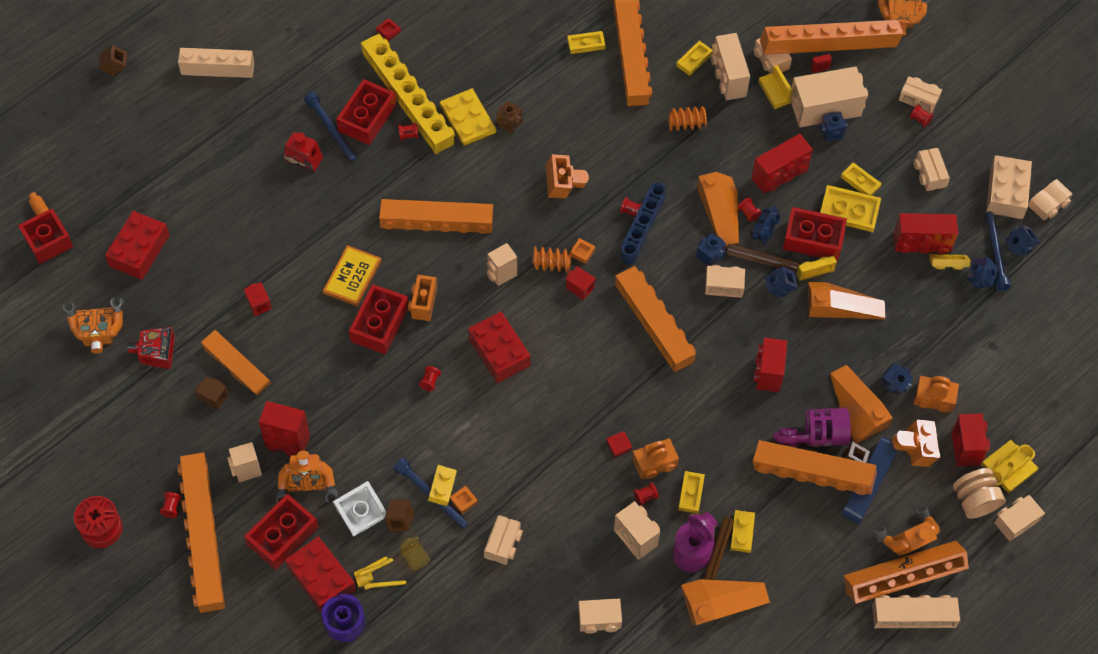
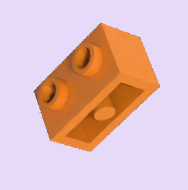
M417 275L416 283L412 285L413 299L409 300L408 311H411L412 319L431 321L437 291L436 277Z

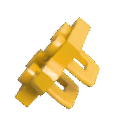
M1012 440L1008 441L981 464L983 468L992 470L993 477L997 481L995 487L1001 485L1008 494L1039 469L1031 461L1035 456V451L1029 445H1021L1019 447Z

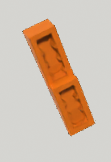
M216 330L201 341L204 350L227 368L235 379L256 396L271 383L264 374Z

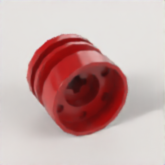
M91 496L83 500L74 512L75 525L83 541L89 546L106 548L113 545L120 538L123 531V523L114 503L108 498Z

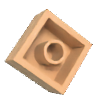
M634 501L615 515L614 531L638 560L658 547L660 528L655 521H651L647 517V512L641 505L638 506Z

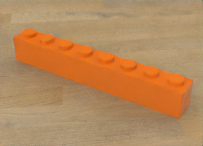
M613 0L627 106L649 105V98L652 97V87L648 86V83H650V72H646L648 58L644 57L646 44L642 43L644 30L640 28V25H642V16L638 14L640 2L639 0Z
M899 20L774 26L764 28L760 43L764 55L891 48L898 46L903 31Z
M204 452L180 456L181 464H178L179 476L183 477V482H180L181 494H185V500H182L183 512H187V519H184L185 530L189 531L186 543L188 550L191 549L192 556H188L190 569L193 568L194 575L190 577L192 588H196V594H193L194 606H198L200 613L225 609L207 460Z

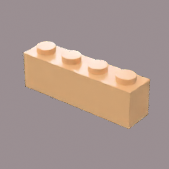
M180 48L178 60L181 75L253 78L255 63L252 51Z
M882 595L875 598L872 604L874 628H956L960 622L958 598H951L949 595H942L939 598H931L929 595H922L918 598H910L908 595L890 598L888 595Z

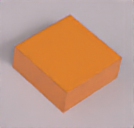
M579 238L572 248L571 257L586 264L594 253L595 246Z
M464 486L450 496V501L461 514H464L478 504V500L467 486Z

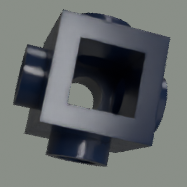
M831 112L823 115L820 131L823 133L825 142L843 139L845 129H847V121L845 118L843 119L841 112Z
M1023 225L1012 230L1009 234L1010 236L1005 239L1009 244L1007 246L1013 254L1022 256L1031 253L1033 247L1040 243L1032 229Z
M711 233L707 238L704 237L699 242L696 257L706 265L712 266L717 260L721 261L725 256L726 243L721 237Z
M989 257L972 259L967 279L976 288L993 286L998 267Z
M785 267L775 269L772 273L765 276L768 292L777 297H785L788 293L798 288L794 271Z
M893 363L879 379L886 384L885 388L888 391L898 394L902 391L905 393L911 387L912 383L910 381L914 377L910 375V370L905 366L901 365L900 367L897 363Z

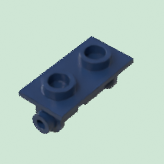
M773 205L772 208L767 207L763 209L758 219L760 223H756L751 232V237L754 240L762 239L764 245L771 238L776 224L780 221V214L776 205Z

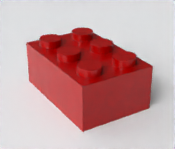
M363 79L336 119L338 132L370 145L396 107L395 93Z
M798 134L755 158L751 179L763 194L776 190L779 185L788 183L795 176L803 175L808 171L813 152L812 147L801 134Z
M792 207L783 250L820 258L834 256L836 261H838L847 218Z
M133 211L105 255L109 267L143 280L170 236L167 225Z
M900 213L893 232L895 252L951 253L958 236L956 214Z
M372 284L349 330L350 342L386 355L408 310V296Z
M502 311L468 328V339L496 383L530 367L531 356Z
M266 401L259 419L265 447L274 452L278 450L285 452L289 456H295L298 452L305 451L310 439L305 411Z
M287 494L244 538L249 548L274 570H277L285 562V559L291 556L319 527L317 519Z
M319 536L285 559L287 569L321 613L324 604L330 598L340 594L350 595L356 591L352 578Z

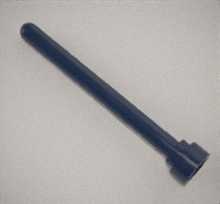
M308 93L304 97L307 106L315 109L348 159L355 161L356 156L321 107L320 98L317 93Z
M989 211L986 213L994 261L998 267L995 288L997 291H1007L1011 288L1010 279L1004 273L994 214Z
M401 458L394 465L393 470L399 475H406L429 497L431 488L411 470L410 463L405 458ZM437 504L461 528L468 526L467 521L449 504L447 506Z

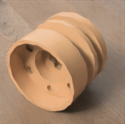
M989 468L970 472L953 484L957 497L960 500H964L961 505L967 518L985 516L999 509L1006 502L1000 487H995L997 481L993 477L992 470Z

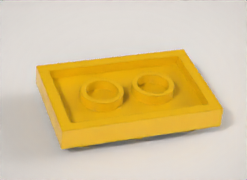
M473 88L440 101L442 110L463 146L496 133L493 122Z
M827 185L820 213L847 218L846 226L873 232L881 198Z

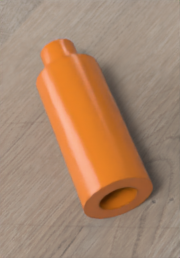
M36 193L29 195V204L36 216L49 210L41 196H37Z

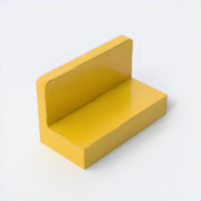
M774 65L772 73L760 77L758 82L773 108L776 109L790 104L793 90L778 65Z

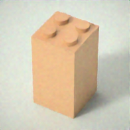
M857 67L794 78L791 105L800 128L822 123L823 115L831 112H841L843 119L862 116L863 109H865V101L868 98V91L863 86V77L858 72Z

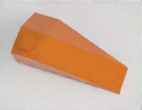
M718 172L698 176L697 190L715 235L724 240L726 247L728 244L738 245V192L732 177Z
M808 282L809 317L885 319V304L883 300L827 282Z
M847 365L830 373L835 395L839 401V408H847L851 429L850 437L854 443L859 444L889 428L893 417L876 395Z
M700 579L681 585L692 625H698L770 603L765 583Z

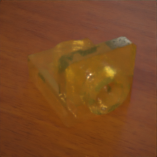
M417 536L407 538L402 542L400 552L413 572L431 562Z

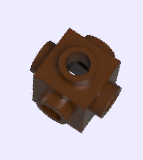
M506 101L496 112L497 126L512 134L523 121L522 109L517 104Z

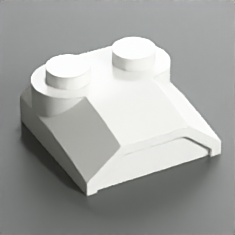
M368 481L333 501L336 511L342 517L353 537L380 522L386 516V510Z

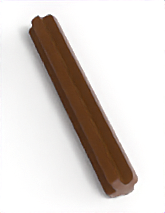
M728 244L726 254L775 268L785 267L794 271V273L798 271L799 263L733 244Z
M723 518L704 580H715L734 523L732 518Z

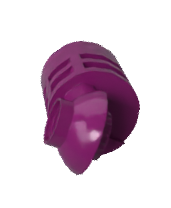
M847 408L808 409L805 411L804 418L805 431L798 432L797 428H780L779 432L772 433L777 443L797 448L798 443H807L808 447L849 445L851 430L849 413Z
M704 512L701 515L692 514L688 516V523L681 526L676 533L672 556L677 567L685 572H699L706 568L710 561L714 546V528L717 526V521L708 512Z

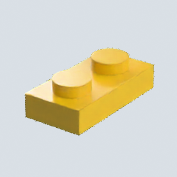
M602 31L567 36L570 54L605 50Z
M698 41L677 61L676 67L691 76L713 54V50L701 41Z
M854 162L841 174L843 180L863 194L873 196L882 185V183Z
M929 254V262L936 269L953 267V269L962 270L964 267H970V259L967 255Z
M834 256L822 257L813 262H804L798 267L797 277L801 281L833 272L837 261Z
M441 465L437 466L428 501L444 506L448 505L457 470Z
M685 471L679 511L698 514L705 474Z
M735 510L730 550L751 552L755 513Z

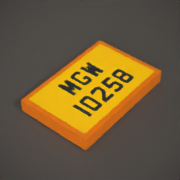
M347 245L323 289V294L358 307L382 262L381 258Z

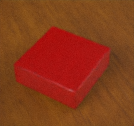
M388 18L376 27V32L384 39H387V41H390L401 32V28Z
M831 55L814 57L811 65L812 72L817 73L829 70L832 61Z
M624 431L606 438L614 458L631 451L633 448Z

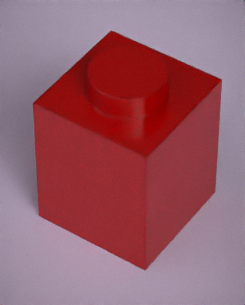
M578 266L574 271L571 270L565 278L566 289L582 300H585L595 288L596 278Z
M261 282L251 284L243 289L245 298L254 316L272 309L270 299Z

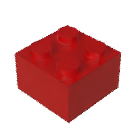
M53 208L18 225L24 240L39 264L73 248L71 239Z
M764 338L763 344H759L754 373V382H757L756 389L780 392L785 372L787 340Z
M983 414L958 415L951 430L956 467L980 466L982 460L986 457L987 451L990 450V441L986 439L987 422L984 421Z

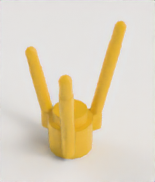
M383 557L367 567L354 572L358 586H364L365 590L374 587L405 585L406 581L370 583V581L374 580L371 572L393 562L392 558L388 559L387 557Z

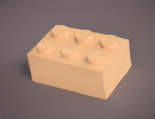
M737 33L716 36L715 44H712L713 54H711V63L716 67L715 76L716 79L720 80V92L724 94L725 100L746 97L750 74Z
M995 155L990 167L986 213L991 211L994 215L1023 219L1028 209L1032 161Z

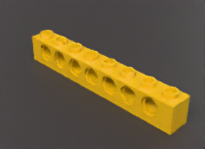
M377 34L361 42L362 54L388 90L395 93L396 101L412 123L417 124L418 131L433 152L437 154L453 146L455 137L453 129L446 125L443 115L437 113L434 103L432 101L429 102L425 91L418 87L415 77L409 75L406 65L404 63L401 64L397 53L390 49L387 39H383L380 34Z

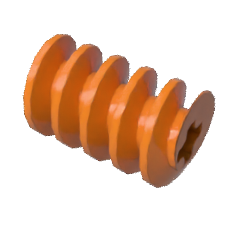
M703 106L700 107L699 112L697 107H693L692 112L689 107H686L685 112L682 108H679L678 112H676L675 108H672L670 113L668 112L670 131H672L673 126L676 127L677 131H679L680 126H683L685 131L688 125H690L691 130L694 129L695 125L700 130L702 124L706 128V111Z
M534 246L533 265L535 270H538L540 265H542L543 271H546L549 266L551 272L554 271L555 267H557L558 272H561L564 267L565 272L568 273L571 266L572 250L570 254H567V250L564 249L562 254H560L559 248H556L553 253L551 247H549L546 253L544 247H541L538 252L536 246Z

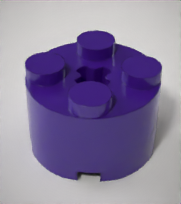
M340 594L330 598L324 604L322 620L326 633L337 641H354L361 634L365 626L364 611L359 600L349 594Z

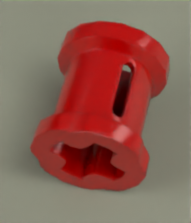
M919 104L913 109L910 118L916 119L925 128L933 119L934 114L928 113Z
M416 123L408 126L398 125L400 141L407 138L418 139Z
M625 197L620 213L625 212L635 218L642 203L637 204Z
M751 198L744 199L737 207L739 211H743L747 216L748 222L755 221L762 214V211L753 205Z
M426 366L423 379L419 381L418 385L424 390L432 392L436 388L435 383L437 378L441 376V371L433 366Z
M652 482L640 490H633L634 497L639 506H643L649 500L659 498L658 491Z
M165 492V501L159 513L165 517L175 518L178 514L176 511L178 503L182 499L181 495Z

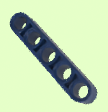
M657 182L650 186L622 244L620 255L621 261L624 264L631 265L636 262L660 213L666 197V187L662 183Z
M882 436L868 462L877 466V475L872 494L859 495L853 491L841 516L860 525L898 451L893 447L892 440Z

